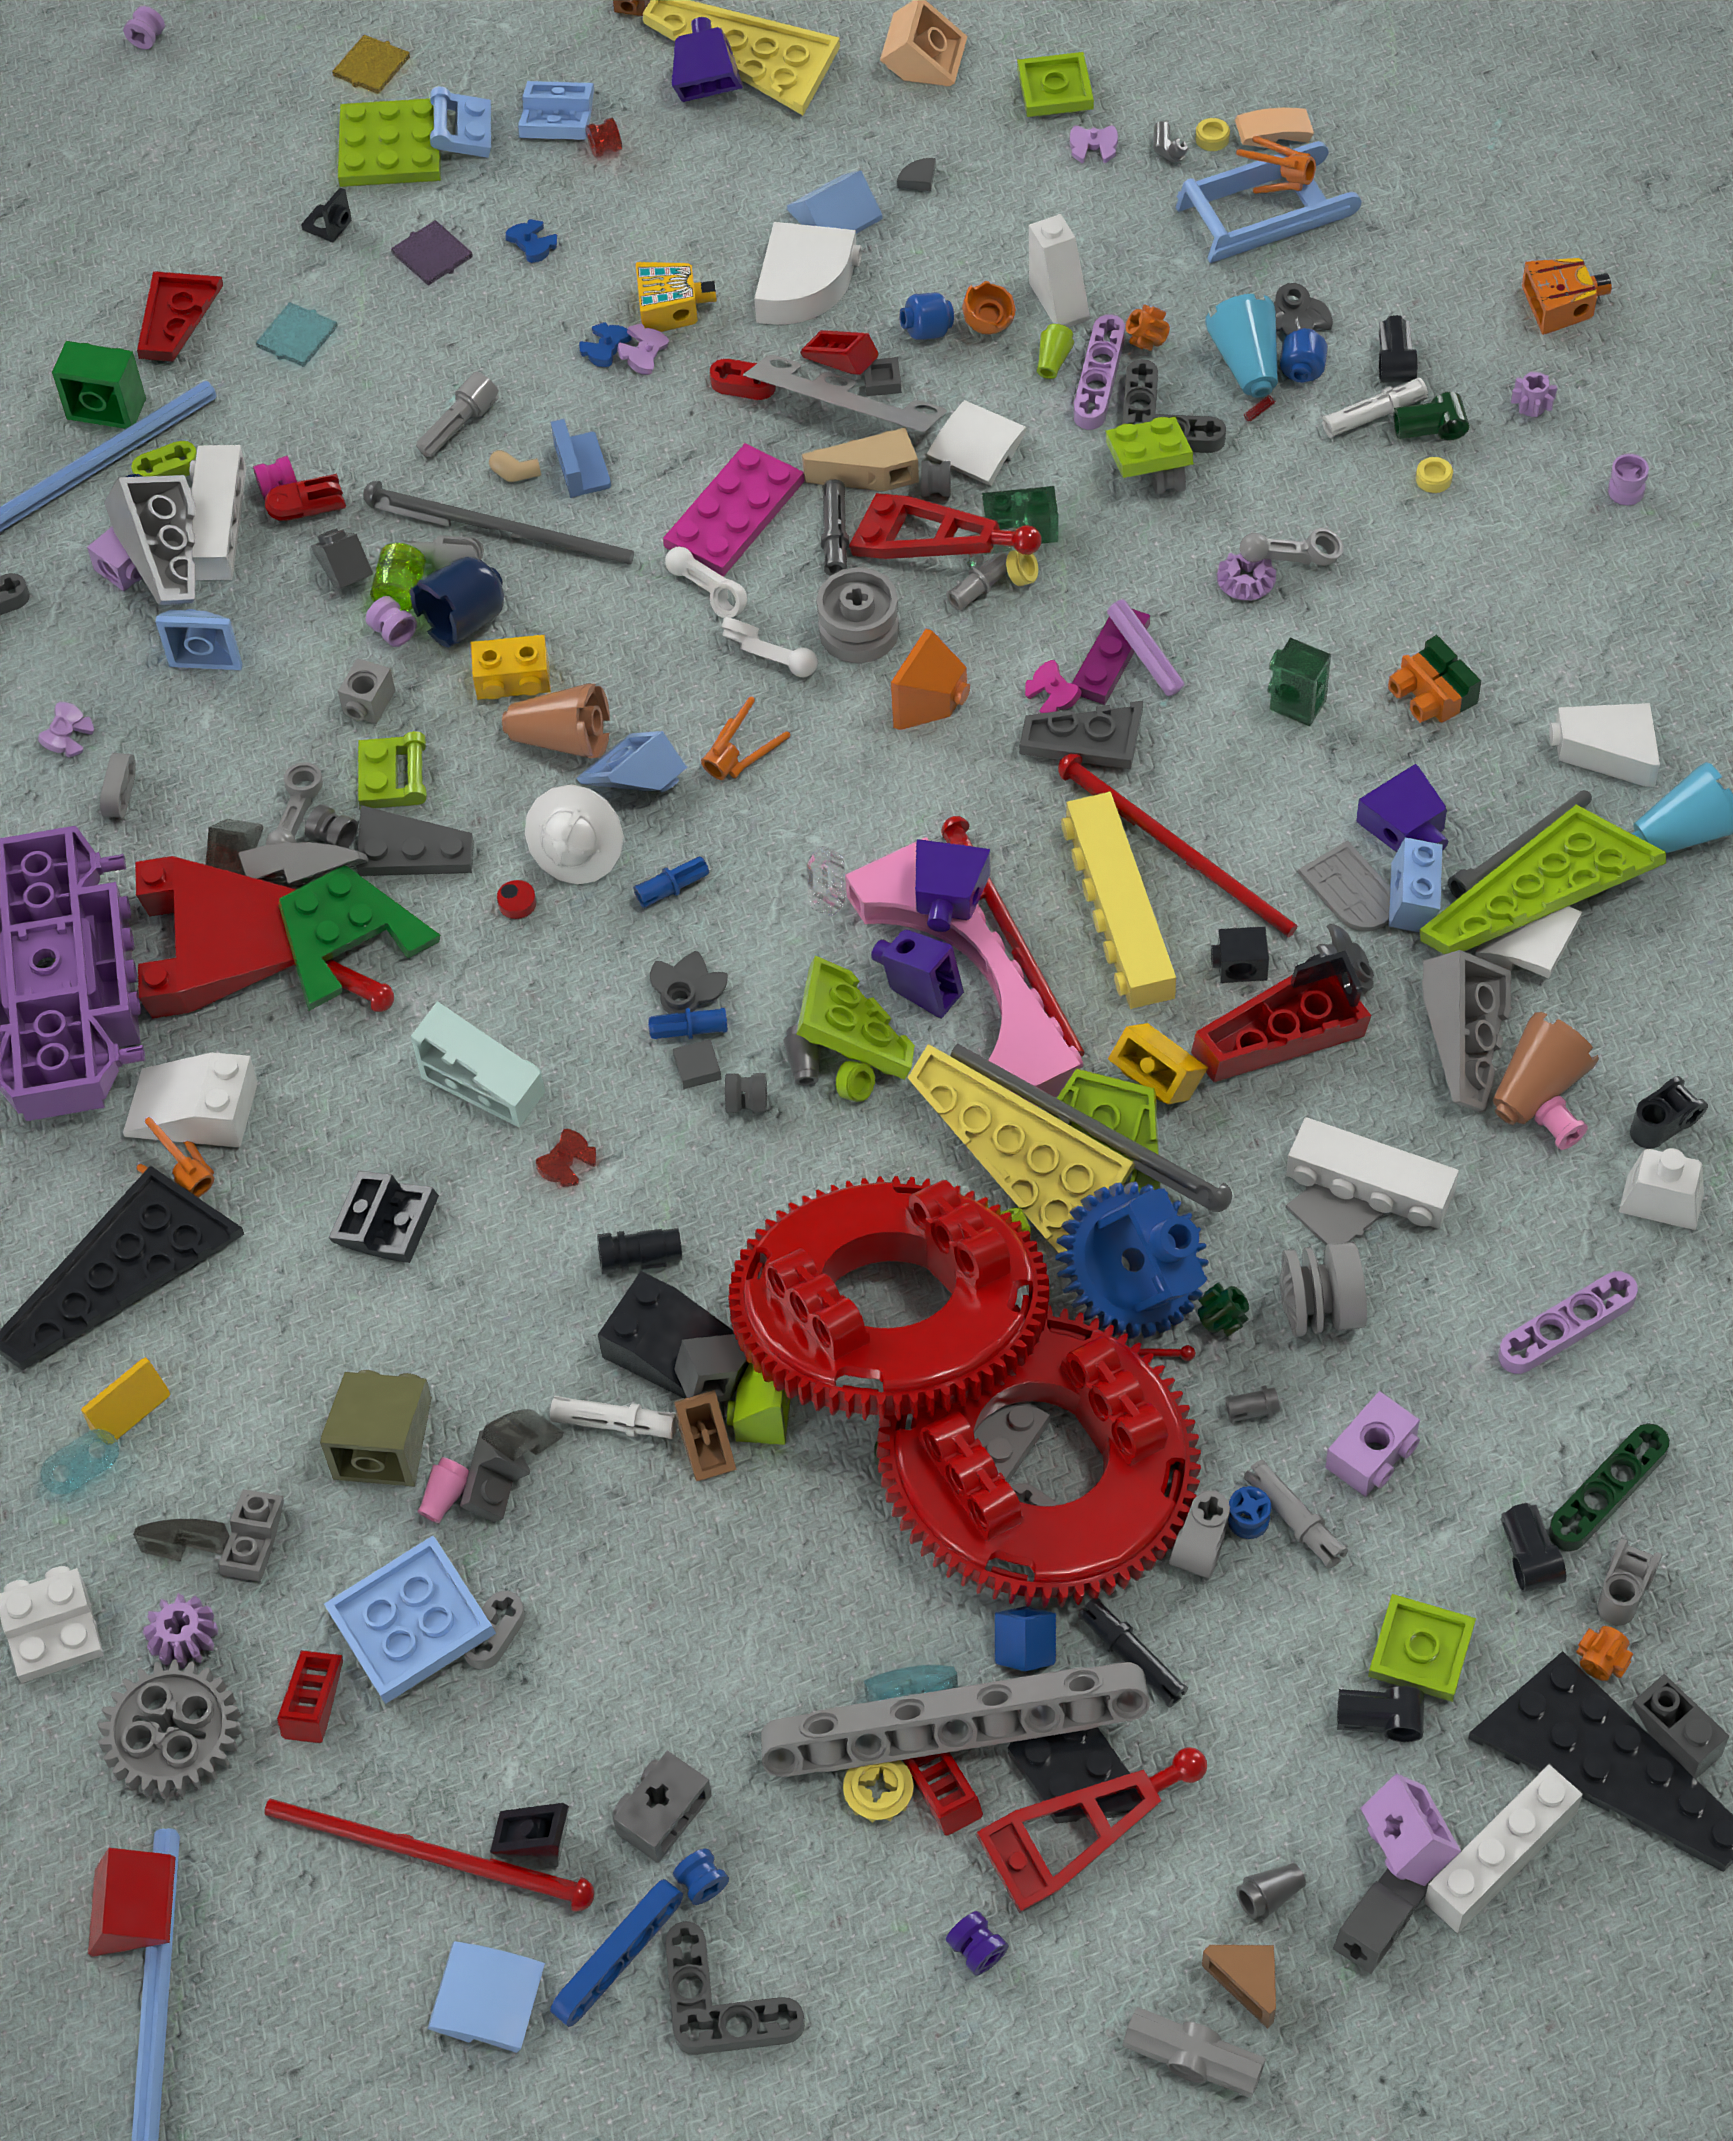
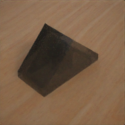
M224 819L208 827L205 865L245 875L239 852L257 848L264 829L263 825Z

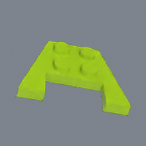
M1076 1069L1057 1099L1159 1155L1155 1089ZM1072 1121L1071 1126L1130 1161H1134V1159L1099 1141L1079 1124ZM1135 1168L1133 1169L1130 1182H1137L1138 1191L1147 1184L1152 1185L1153 1190L1161 1189V1182Z

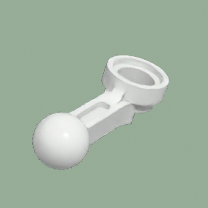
M684 547L672 548L667 553L665 565L668 571L676 576H685L709 591L710 604L718 616L732 618L743 612L747 603V594L740 584L724 578L695 560L692 553ZM728 590H730L735 597V607L732 606L727 600L729 599Z
M724 617L721 626L724 629L722 636L742 643L740 649L747 653L787 665L790 671L798 677H808L815 672L818 660L812 650L798 648L792 651L761 641L758 637L759 628L739 620Z

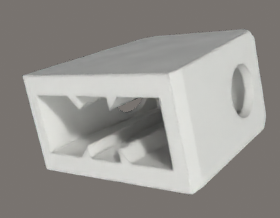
M1674 1148L1666 1149L1663 1152L1652 1149L1643 1150L1627 1175L1619 1212L1696 1230L1704 1195L1702 1163L1699 1160L1685 1157L1680 1150Z

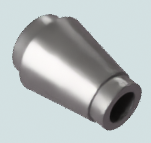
M794 1025L786 1030L787 1036L783 1039L795 1083L802 1086L812 1085L818 1082L822 1045L813 1044L804 1037L796 1035L798 1025Z
M1290 1863L1287 1866L1284 1865L1244 1877L1243 1884L1237 1886L1236 1893L1241 1907L1252 1919L1259 1916L1267 1918L1300 1889L1304 1888L1306 1880L1298 1865Z

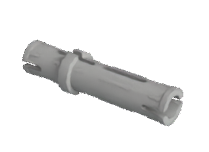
M1264 1460L1254 1463L1251 1469L1255 1473L1252 1474L1247 1470L1244 1479L1253 1487L1263 1490L1268 1495L1272 1508L1295 1531L1294 1537L1298 1542L1306 1543L1328 1569L1339 1564L1341 1560L1337 1555L1339 1554L1344 1558L1348 1553V1549L1324 1526L1325 1520L1319 1514H1313L1269 1468Z

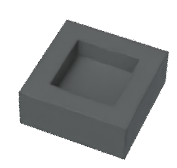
M898 357L875 359L864 371L866 396L902 393Z
M711 1039L673 1049V1056L683 1089L722 1079Z

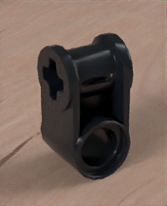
M1675 1076L1660 1089L1638 1103L1630 1128V1136L1634 1143L1640 1147L1647 1149L1659 1147L1683 1129H1687L1695 1124L1706 1112L1708 1103L1703 1099L1698 1100L1684 1086L1685 1081L1680 1076Z

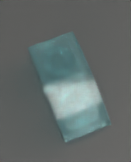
M944 1665L905 1667L864 1680L867 1702L958 1688V1674L954 1666Z

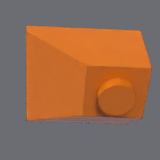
M927 628L891 681L893 728L898 730L950 717L958 704L963 705L970 692V684L967 683V667L932 630Z

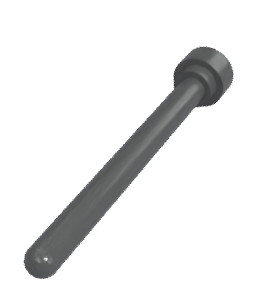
M1586 790L1580 791L1476 869L1469 868L1468 870L1461 869L1448 879V886L1456 899L1461 897L1576 804L1582 808L1587 806L1592 800L1591 793Z

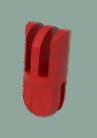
M337 473L276 486L268 492L265 498L266 511L270 517L277 521H289L345 509L346 503L342 496L343 492Z

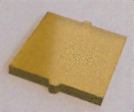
M363 35L334 68L332 73L334 77L352 83L355 88L359 86L379 94L410 58V52L390 45L389 41L382 42Z

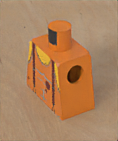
M1580 258L1525 262L1522 281L1523 291L1542 335L1591 319L1594 316L1597 296L1611 294L1612 290L1608 273L1590 276L1584 261Z

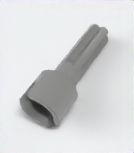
M474 372L455 391L456 402L417 441L416 447L425 457H433L471 416L481 417L499 399L497 396L499 390L488 377L480 372Z

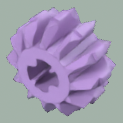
M178 1593L175 1602L170 1605L168 1601L161 1599L159 1604L162 1610L160 1612L148 1611L147 1618L151 1624L143 1627V1634L146 1640H149L147 1645L149 1652L154 1656L159 1655L161 1663L166 1667L172 1663L173 1659H176L179 1666L184 1669L187 1659L192 1657L194 1661L201 1664L202 1656L200 1651H213L214 1643L211 1638L218 1635L217 1624L213 1622L214 1613L212 1609L208 1606H203L201 1600L196 1596H193L186 1602L184 1596Z

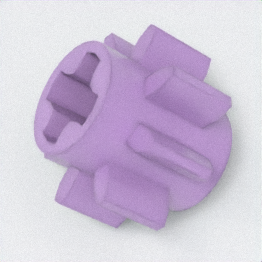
M1530 372L1523 379L1516 378L1515 388L1512 390L1511 403H1519L1520 414L1538 417L1545 410L1552 411L1557 386L1549 385L1548 375Z

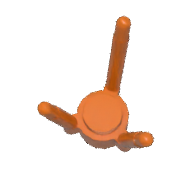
M1258 136L1252 138L1254 143L1289 157L1281 158L1242 149L1236 151V154L1241 157L1280 165L1281 176L1288 181L1254 187L1253 193L1255 194L1283 190L1301 191L1303 184L1309 185L1313 181L1316 162L1311 157V154L1292 150Z
M752 696L747 699L734 719H728L711 749L701 759L703 768L716 779L724 780L728 774L733 778H737L743 769L790 737V732L786 731L738 762L739 750L730 743V740L754 704L755 698Z
M146 1118V1125L178 1161L172 1171V1174L175 1176L174 1181L198 1198L211 1188L215 1178L213 1176L214 1171L204 1161L195 1144L190 1141L183 1142L192 1156V1160L190 1157L184 1156L152 1118ZM143 1164L137 1165V1170L141 1173H144L148 1168Z

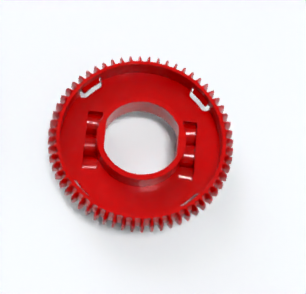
M879 1176L876 1183H869L866 1178H862L861 1185L854 1186L850 1181H846V1188L839 1189L834 1184L830 1185L831 1192L827 1194L818 1189L816 1190L815 1199L811 1200L805 1195L802 1196L801 1206L790 1202L788 1204V1214L780 1210L776 1211L777 1222L766 1219L765 1229L757 1228L755 1230L756 1239H747V1249H741L740 1260L734 1262L735 1272H731L728 1296L730 1320L735 1339L738 1340L740 1351L744 1352L746 1361L753 1364L755 1372L762 1373L765 1382L773 1381L776 1391L785 1389L789 1399L799 1395L800 1403L803 1406L813 1401L816 1411H820L826 1406L829 1407L832 1416L841 1410L845 1411L848 1419L854 1413L862 1414L864 1421L867 1420L869 1415H879L881 1422L885 1415H896L899 1421L901 1415L912 1414L916 1420L919 1412L927 1411L933 1417L937 1408L942 1407L948 1413L953 1403L964 1407L967 1397L978 1401L981 1396V1390L992 1393L994 1382L1000 1385L1005 1384L1007 1374L1011 1376L1016 1375L1018 1365L1023 1366L1026 1364L1027 1355L1033 1354L1035 1345L1040 1342L1041 1332L1045 1329L1049 1311L1048 1302L1050 1297L1047 1265L1043 1263V1253L1038 1252L1037 1242L1030 1240V1232L1022 1231V1223L1020 1221L1012 1222V1213L1001 1214V1205L996 1204L989 1208L987 1197L975 1201V1191H970L964 1196L961 1194V1186L953 1187L947 1180H941L931 1185L930 1179L926 1178L922 1185H916L914 1177H910L907 1184H900L898 1176H894L892 1182H884L882 1176ZM885 1261L913 1263L929 1269L952 1295L938 1312L925 1320L902 1327L878 1328L865 1326L857 1306L844 1295L840 1296L835 1282L848 1272L864 1265ZM1026 1285L1028 1295H1023L1020 1312H1015L1013 1309L1018 1289ZM844 1375L879 1379L883 1383V1392H879V1389L860 1388L849 1385L838 1387L836 1386V1380Z
M1015 1305L1013 1311L1020 1312L1019 1306ZM1051 1306L1048 1307L1049 1311L1045 1329L1041 1332L1040 1342L1035 1345L1034 1353L1030 1356L1027 1355L1026 1364L1023 1366L1018 1365L1016 1375L1011 1376L1007 1374L1006 1382L1003 1385L994 1382L992 1393L981 1390V1396L978 1401L967 1397L964 1407L953 1403L948 1413L942 1407L937 1408L933 1417L927 1411L919 1412L916 1420L912 1417L910 1430L905 1429L908 1414L901 1415L899 1421L896 1415H885L882 1422L879 1420L880 1428L877 1433L878 1446L876 1450L877 1458H879L878 1473L882 1474L881 1488L887 1489L885 1495L886 1503H894L892 1517H902L900 1531L913 1529L909 1538L910 1544L923 1542L920 1551L921 1557L931 1552L934 1553V1568L944 1562L948 1565L947 1578L951 1577L955 1572L962 1575L961 1586H965L969 1580L977 1583V1594L981 1593L986 1586L992 1589L993 1600L997 1599L1000 1592L1008 1593L1011 1605L1014 1603L1017 1595L1024 1596L1027 1607L1031 1605L1033 1598H1041L1044 1609L1048 1606L1050 1598H1057L1061 1608L1065 1605L1067 1596H1072L1077 1605L1081 1604L1084 1593H1087L1091 1599H1097L1100 1594V1588L1108 1596H1111L1116 1584L1125 1590L1131 1578L1139 1581L1144 1569L1151 1572L1156 1561H1162L1167 1550L1172 1549L1181 1528L1183 1529L1192 1502L1197 1496L1194 1493L1198 1489L1200 1480L1196 1478L1201 1470V1465L1197 1464L1201 1450L1195 1448L1199 1435L1191 1433L1196 1422L1194 1419H1186L1190 1406L1179 1405L1183 1392H1170L1175 1379L1173 1377L1161 1379L1165 1366L1160 1365L1152 1368L1151 1363L1154 1355L1150 1353L1144 1357L1139 1356L1141 1343H1137L1129 1348L1126 1345L1127 1333H1124L1118 1339L1112 1337L1113 1325L1107 1327L1103 1332L1098 1329V1318H1095L1089 1326L1083 1324V1313L1080 1312L1074 1321L1068 1319V1310L1063 1308L1060 1316L1055 1317L1053 1316ZM1037 1401L1059 1406L1076 1416L1102 1454L1103 1476L1087 1494L1066 1504L1036 1506L1020 1502L1013 1488L1005 1481L1001 1472L998 1473L988 1451L982 1446L978 1438L975 1439L974 1433L979 1425L996 1410L1013 1403ZM1175 1463L1172 1486L1167 1498L1164 1496L1169 1479L1170 1465ZM994 1558H998L1013 1564L1028 1566L1034 1572L1033 1582L1027 1581L1028 1575L1011 1572L995 1566L992 1567L991 1571L986 1570L987 1563Z

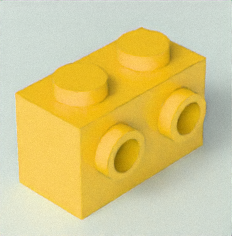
M545 634L471 642L472 675L477 700L499 699L501 697L519 695L532 696L551 692L549 657Z
M1149 1023L1126 1026L1108 1057V1060L1120 1068L1121 1072L1128 1078L1139 1082L1143 1086L1154 1088L1156 1099L1166 1104L1190 1100L1208 1069L1207 1066Z

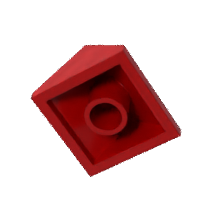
M110 1847L107 1849L95 1868L89 1955L94 1957L170 1943L176 1857L163 1853Z

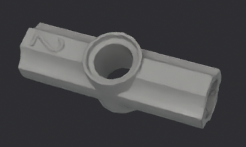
M1139 2007L1136 2008L1131 2017L1123 2040V2047L1167 2064V2068L1172 2073L1185 2080L1196 2083H1204L1207 2080L1249 2098H1252L1257 2088L1266 2061L1265 2057L1222 2041L1217 2032L1195 2022H1184L1182 2025Z

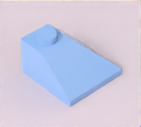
M194 609L168 610L156 616L155 622L169 667L242 670L243 664L229 618L208 611H197Z
M663 731L630 733L576 779L580 784L639 791L659 790L664 792L678 783L679 778L677 776L687 766Z

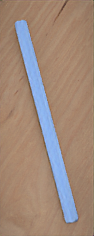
M208 381L199 383L0 506V532L213 401L217 397L213 386Z
M172 1828L158 1829L154 1833L153 1852L171 1854L176 1857L170 1943L146 1947L131 2141L159 2140L180 1841L177 1830Z

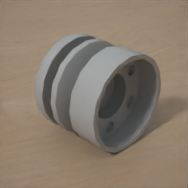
M1353 1241L1326 1245L1323 1264H1318L1311 1247H1304L1302 1250V1267H1300V1262L1294 1249L1283 1250L1282 1268L1279 1275L1282 1307L1294 1337L1306 1334L1307 1316H1309L1312 1331L1315 1334L1322 1333L1325 1314L1330 1313L1333 1325L1337 1331L1365 1328L1367 1323L1365 1281L1360 1255Z

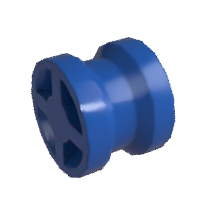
M1247 1486L1236 1490L1229 1501V1528L1240 1538H1258L1269 1527L1270 1498L1263 1490L1257 1487ZM1243 1513L1250 1516L1251 1520L1242 1516Z
M707 1848L700 1849L687 1856L673 1871V1877L676 1881L687 1887V1895L693 1905L703 1904L714 1898L729 1882L726 1872L722 1869H717L714 1865V1855Z

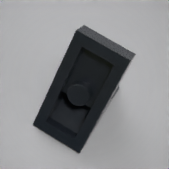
M564 1803L500 1811L490 1853L501 1859L534 1855L551 1866L558 1867L567 1831L569 1806Z

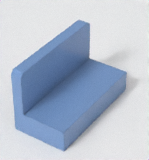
M565 419L550 422L554 447L570 498L611 488L610 477L596 433L588 432L570 437Z

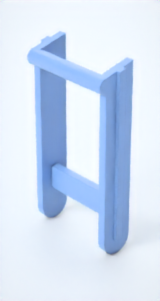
M1320 141L1292 149L1311 154V157L1315 159L1316 166L1320 165L1329 153L1326 145ZM1280 153V154H1277V155H1274V156H1276V157H1281V158L1289 157V156L1283 155V154H1281V153ZM1256 161L1195 181L1193 178L1187 179L1183 183L1181 191L1178 192L1176 209L1178 212L1192 207L1197 209L1214 237L1207 258L1210 263L1350 217L1359 210L1362 201L1355 192H1348L1326 199L1313 179L1309 185L1303 184L1301 191L1295 190L1305 207L1227 232L1209 204L1210 201L1282 178L1280 165Z

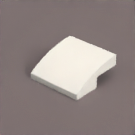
M964 400L937 435L927 452V456L930 460L939 464L943 461H951V469L992 486L1005 460H1011L1027 428Z
M1567 906L1480 944L1475 956L1511 971L1514 965H1518L1549 979L1581 920L1582 911Z

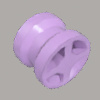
M139 6L133 13V19H130L125 24L123 32L127 40L134 46L141 49H149L155 43V36L160 35L164 30L165 23L161 15L152 8Z

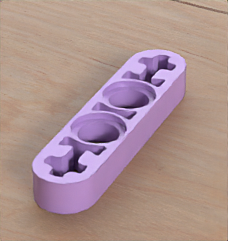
M1115 315L1100 316L1093 325L1074 401V421L1076 425L1086 430L1099 428L1106 419L1125 341V323L1120 317ZM1111 330L1110 342L1104 341L1105 334ZM1106 354L1112 359L1109 362L1100 363L1095 361L1094 357ZM1091 381H1101L1105 386L1101 389H1091L1087 384ZM1089 402L1095 403V409L1091 414H1087Z
M1622 1271L1608 1273L1508 1333L1502 1339L1498 1353L1501 1366L1514 1374L1528 1372L1626 1313L1633 1307L1637 1296L1638 1288L1636 1281L1632 1276ZM1611 1287L1617 1291L1624 1289L1626 1291L1624 1298L1619 1294L1608 1298ZM1605 1299H1607L1606 1307L1603 1303ZM1578 1305H1588L1595 1310L1596 1316L1591 1320H1582L1574 1314L1573 1309ZM1545 1325H1555L1561 1329L1563 1336L1558 1340H1548L1542 1336L1540 1329ZM1530 1338H1532V1341L1534 1343L1531 1346H1529ZM1511 1347H1514L1517 1351L1528 1347L1525 1358L1518 1354L1511 1356Z

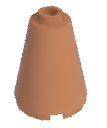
M587 683L512 703L502 716L503 731L515 742L590 759L601 758L606 751L610 734L603 733V721H610L609 705L604 689L601 686H595L596 684Z
M1535 1012L1529 1019L1493 1098V1103L1497 1107L1495 1113L1510 1125H1515L1516 1122L1526 1124L1535 1116L1538 1109L1545 1102L1564 1093L1591 1071L1599 1060L1598 1055L1590 1056L1589 1052L1593 1047L1579 1032L1559 1019L1554 1024L1545 1021L1544 1018L1548 1014L1543 1012Z

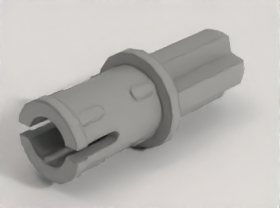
M998 552L980 568H972L967 578L946 593L950 604L956 610L962 611L982 593L988 594L991 591V586L1008 573L1006 567L1007 555L1004 552Z

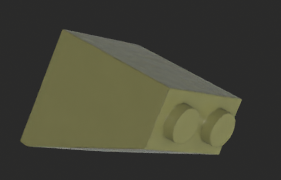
M360 1370L358 1373L344 1372L320 1440L333 1480L415 1487L432 1399L426 1378H421L411 1373H403L399 1376L380 1375L372 1370Z

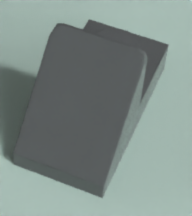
M486 1430L479 1431L460 1507L493 1523L504 1519L513 1481L530 1474V1468L518 1446Z

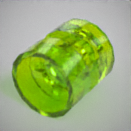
M395 542L382 547L370 590L373 602L383 596H390L400 604L401 611L413 609L410 589L416 586L418 581L423 578L426 566L424 554L414 546L405 543Z

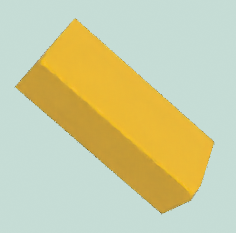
M144 1357L83 1406L81 1411L89 1429L105 1445L109 1446L170 1396V1392L151 1362Z

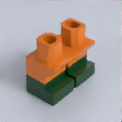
M1436 634L1427 640L1425 648L1414 656H1402L1401 668L1389 676L1388 688L1396 698H1402L1410 692L1416 696V698L1410 701V710L1420 723L1436 717L1443 723L1478 704L1481 680L1461 659L1457 660L1458 656Z

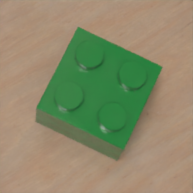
M65 341L52 370V375L66 419L127 429L135 424L146 401V395L133 351L97 346L89 343Z

